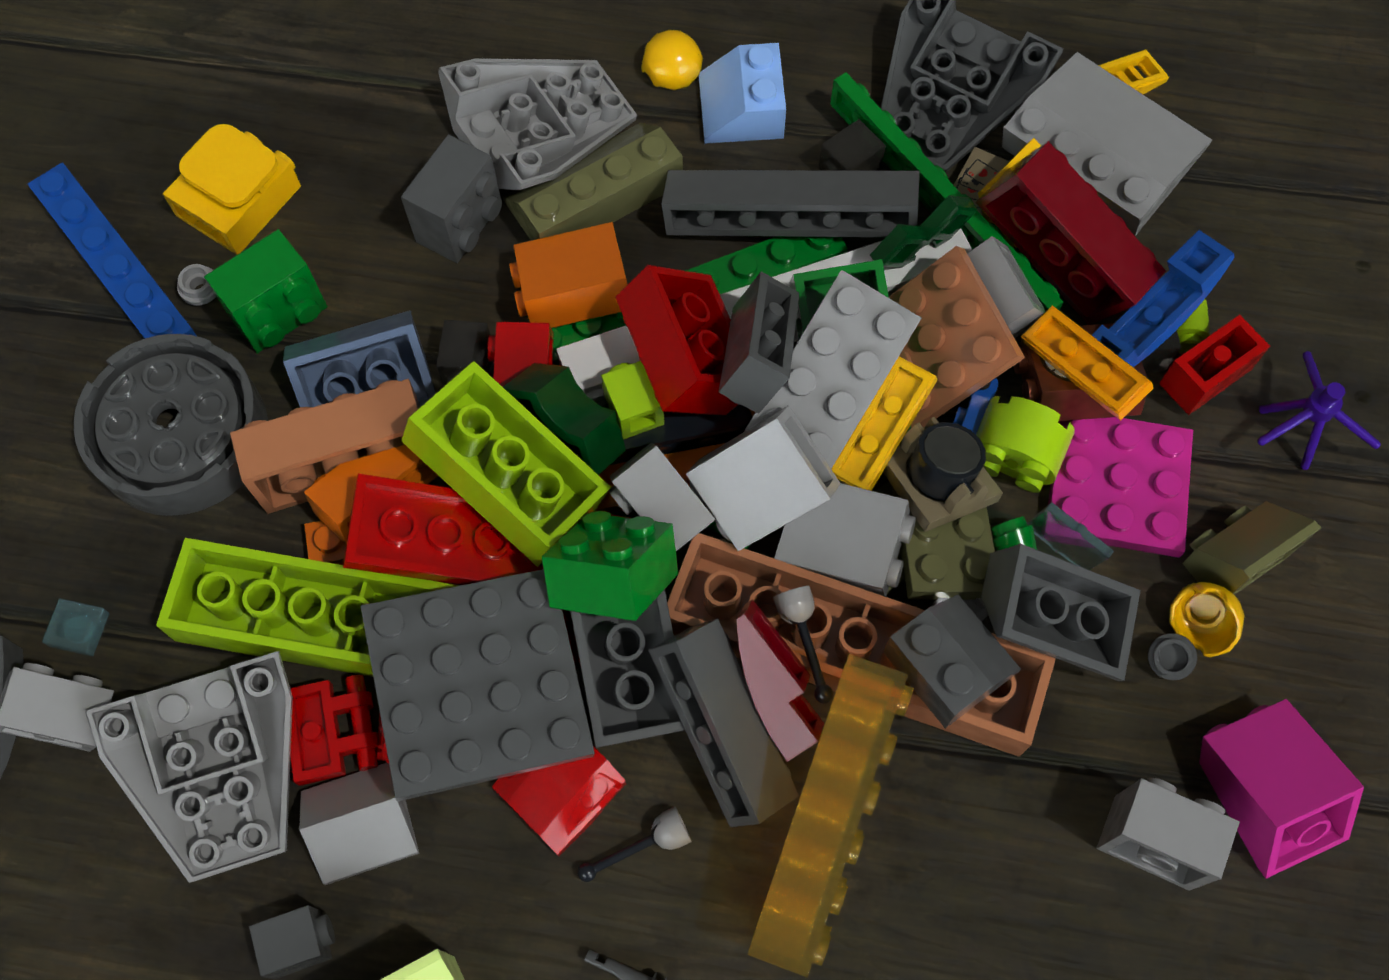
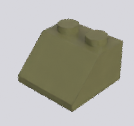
M1265 501L1252 511L1245 505L1224 521L1228 526L1226 529L1218 534L1210 529L1195 539L1189 545L1194 552L1182 564L1197 582H1209L1220 585L1235 595L1287 559L1318 532L1321 526L1313 519Z

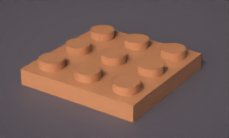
M955 246L889 296L891 300L922 318L899 356L936 375L938 379L912 422L911 428L919 422L925 427L930 418L935 417L937 419L1025 358L968 254L961 247Z

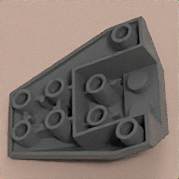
M909 0L901 13L881 109L888 111L908 138L915 139L920 145L922 153L934 165L940 166L946 173L1013 114L1047 80L1064 48L1028 31L1022 41H1019L957 11L956 0Z

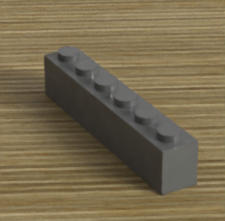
M668 170L661 203L666 235L887 237L898 224L918 226L920 171Z

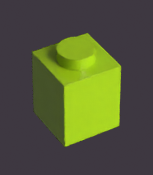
M641 361L633 364H618L611 368L608 373L601 375L604 398L609 409L616 411L623 440L664 425V411H662L659 402L655 398L653 387Z

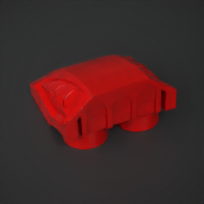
M594 746V757L499 778L492 786L493 790L539 835L558 857L594 822L608 803L626 785V780Z

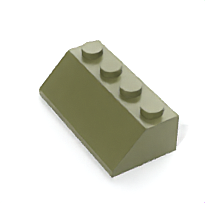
M639 123L605 142L556 179L521 190H513L502 197L511 213L532 241L615 222L661 197L664 194L668 170H683V156L660 126Z

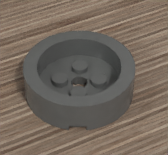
M187 334L157 335L139 340L122 348L106 360L109 365L97 376L93 383L87 381L75 409L74 437L76 446L88 469L124 503L140 511L155 515H184L214 506L232 495L244 484L241 480L230 432L243 429L246 424L253 421H268V416L259 391L242 365L231 353L229 354L213 345L210 340ZM164 410H178L179 413L168 424V428L157 425V418Z

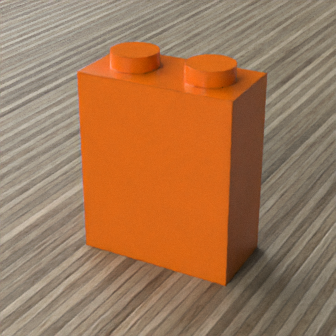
M613 222L514 244L516 262L510 263L509 266L515 288L521 287L520 291L514 292L520 317L528 316L531 323H549L551 328L621 312L615 296L628 284Z

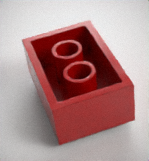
M647 265L615 298L622 312L624 323L628 327L638 351L639 359L651 382L656 400L659 402L662 411L727 415L738 405L725 395L719 393L731 319L712 276Z

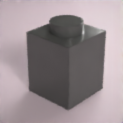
M309 905L249 926L261 977L277 979L333 959L329 946L335 943V933L331 920L327 914L322 915L321 910Z

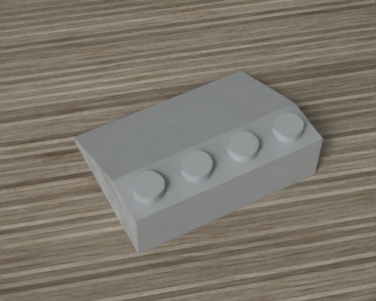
M1077 52L1025 100L1003 127L1002 148L1015 156L1033 138L1041 146L1049 141L1055 149L1061 151L1066 156L1068 163L1086 182L1096 189L1098 196L1115 214L1125 221L1127 228L1136 236L1210 145L1212 139Z

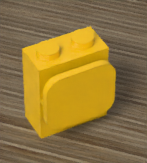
M220 124L210 128L182 157L179 163L181 175L163 192V196L176 217L238 255L298 191L301 184L294 171L296 166L286 154L279 150H276L275 153L272 152L255 135L248 131L243 133L231 125Z

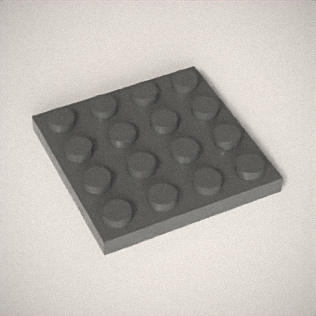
M544 569L361 605L397 802L594 757V748L562 609L550 608Z

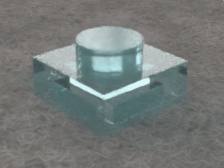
M59 598L42 642L52 648L93 656L110 613L101 607Z

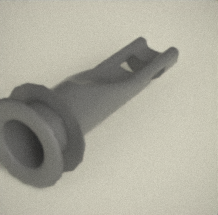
M591 949L584 959L585 962L615 975L620 980H657V972L653 977H650L611 958H607L603 964L597 961L599 953Z

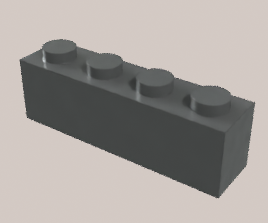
M718 618L691 626L649 649L729 827L760 824L799 797L791 779L790 770L784 763L776 744L767 732L755 708L745 676L731 648L730 639L724 632Z

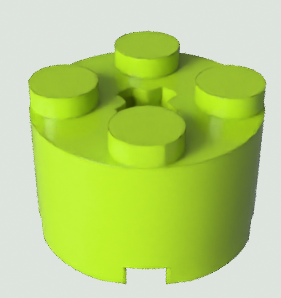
M1000 396L993 397L989 401L976 436L980 438L986 449V462L983 467L992 477H997L999 472L1016 478L1015 484L1021 489L1039 493L1043 485H1050L1055 482L1075 433L1074 426L1069 422L1067 429H1065L1058 423L1061 414L1035 401L1011 396L1009 404L998 403Z

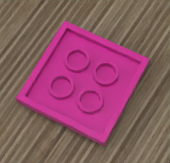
M1116 417L1058 421L1065 429H1067L1070 422L1074 426L1075 433L1054 483L1050 484L1045 535L1180 558L1185 552L1193 430L1126 418L1120 421Z

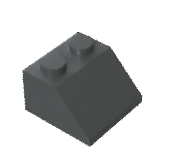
M959 595L929 607L889 637L883 651L945 729L1021 670L1018 664Z

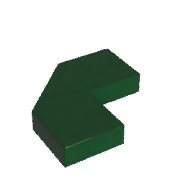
M948 195L920 226L898 224L875 248L870 257L873 260L882 259L883 267L902 268L916 259L915 254L922 247L930 243L934 247H938L950 240L976 213L977 207L969 198Z

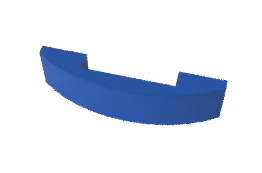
M1198 230L1167 261L1169 271L1151 287L1142 299L1109 329L1101 325L1092 336L1129 365L1135 367L1163 344L1198 308L1235 258L1234 253Z

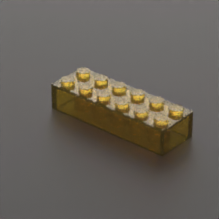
M848 654L747 955L807 978L812 963L822 966L831 940V927L825 924L829 913L839 915L848 885H846L847 878L841 875L845 863L855 865L865 836L863 835V830L857 827L862 813L872 815L881 786L879 782L873 779L879 763L886 766L889 765L897 741V736L889 733L895 714L902 717L905 716L914 688L905 685L908 674Z

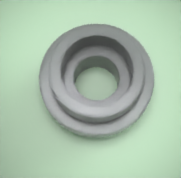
M192 264L180 272L177 291L186 303L204 305L216 298V295L204 278L213 269L201 264ZM204 284L201 288L195 290L198 285Z

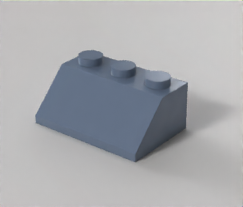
M410 310L292 344L284 349L283 363L300 407H316L332 402L334 398L342 394H359L375 389L379 384L389 380L402 381L408 378L420 406L424 405L436 394L425 353Z

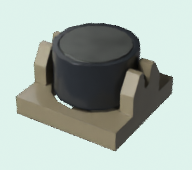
M935 417L930 418L924 428L919 422L905 434L901 445L897 447L883 471L898 495L902 499L908 500L910 512L916 517V520L925 532L997 503L1003 494L983 467L986 462V449L980 438L971 430L959 424L939 423ZM908 463H909V475H910V477H911V479H912L913 482H910V480H909V478H908V476H907V474H906V467H907ZM923 494H926L934 499L943 500L944 503L933 501L923 496Z

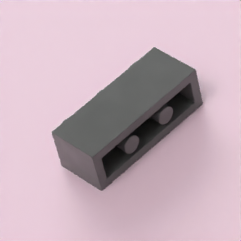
M762 271L732 309L719 386V393L728 397L732 402L743 405L758 414L790 378L799 292Z

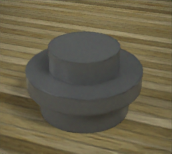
M1167 633L1157 637L1151 643L1148 650V661L1152 670L1158 676L1167 680H1180L1187 677L1194 670L1197 663V652L1194 645L1186 637L1176 633Z

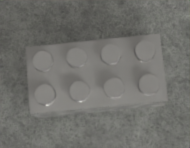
M841 270L793 349L790 378L759 414L755 412L744 432L789 405L832 469L922 318Z

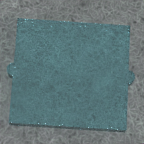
M1052 502L1027 523L1028 526L1033 525L1034 534L1047 543L1054 552L1061 554L1072 564L1087 570L1104 562L1114 552L1113 549L1088 531L1085 525L1075 521Z

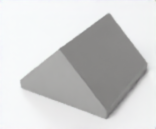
M384 763L376 768L360 771L301 791L299 830L324 885L419 854L406 800L397 802L395 798L389 763Z

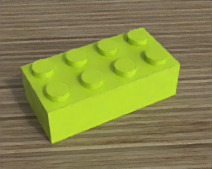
M475 361L469 364L408 418L402 437V442L537 567L542 564L541 556L582 520L586 514L594 512L611 488L608 483Z

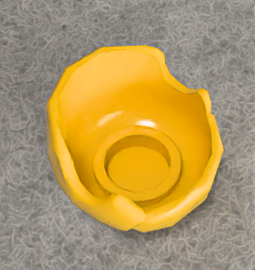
M666 30L657 33L645 46L641 70L642 73L646 72L655 87L678 90L690 86L699 76L703 57L698 45L689 35L678 30Z
M1198 582L1182 588L1172 601L1169 623L1176 634L1189 639L1194 647L1203 653V656L1215 657L1230 652L1238 643L1242 635L1245 615L1240 601L1231 591L1214 583Z

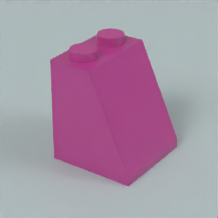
M1287 699L1271 706H1259L1252 710L1247 717L1229 725L1219 724L1203 736L1199 764L1229 817L1240 821L1237 831L1265 879L1349 840L1364 786Z

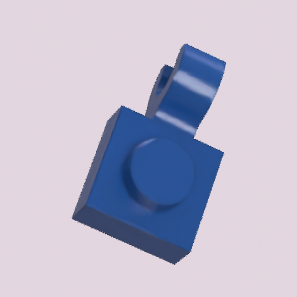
M993 379L987 389L977 390L967 397L968 409L959 406L953 423L971 430L976 435L989 401L994 397L998 388V379Z

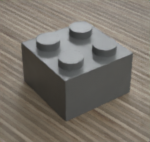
M449 134L401 196L416 243L457 264L466 252H471L474 249L480 232L488 221H493L498 216L502 206L491 155Z

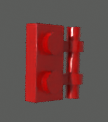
M364 675L347 677L345 680L348 694L336 697L334 696L333 684L329 680L290 688L293 696L290 758L293 780L298 786L346 775L343 756L357 754L359 771L378 767L376 750L379 744L378 733L372 730L369 710L374 706L372 693L366 691ZM351 713L354 735L341 738L337 715Z

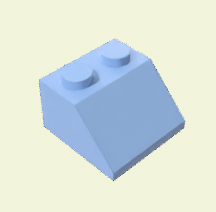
M779 43L738 45L700 72L699 87L704 144L784 139L786 102Z

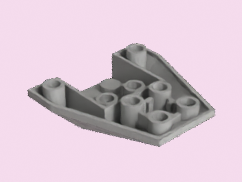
M475 58L439 67V77L452 129L459 140L491 155L499 189L521 190L556 179L636 121L637 118L636 112L597 60Z
M279 651L147 693L86 710L99 758L189 883L287 851L293 696Z

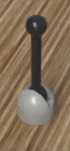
M803 586L780 593L773 597L776 609L783 620L798 627L816 684L814 697L819 703H828L833 698V690L825 683L806 623L815 609L810 586Z
M674 806L662 812L654 819L651 835L593 864L590 862L582 863L577 870L579 879L583 882H590L596 877L597 872L653 844L659 845L662 849L673 850L691 843V837L677 808Z

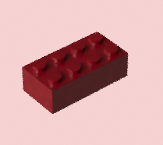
M1049 141L1006 170L975 202L1088 325L1135 306L1166 272L1164 267L1156 260L1154 253L1134 236L1127 228L1125 221L1105 204L1098 196L1096 189L1075 171L1068 163L1066 156L1061 151L1055 149Z

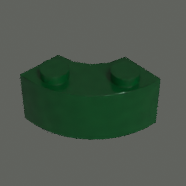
M533 363L503 386L507 392L598 475L626 451L616 411L602 407L590 399L576 383L568 366Z

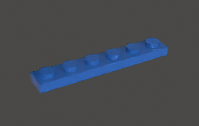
M63 162L27 184L144 338L164 334L197 336Z

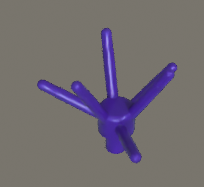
M1305 351L1302 355L1314 388L1309 397L1259 407L1261 414L1303 408V411L1258 438L1257 443L1261 446L1307 419L1315 422L1301 462V469L1303 470L1309 469L1324 425L1333 417L1372 448L1378 449L1381 446L1380 441L1340 410L1343 405L1342 398L1345 395V388L1337 382L1323 386L1310 351Z

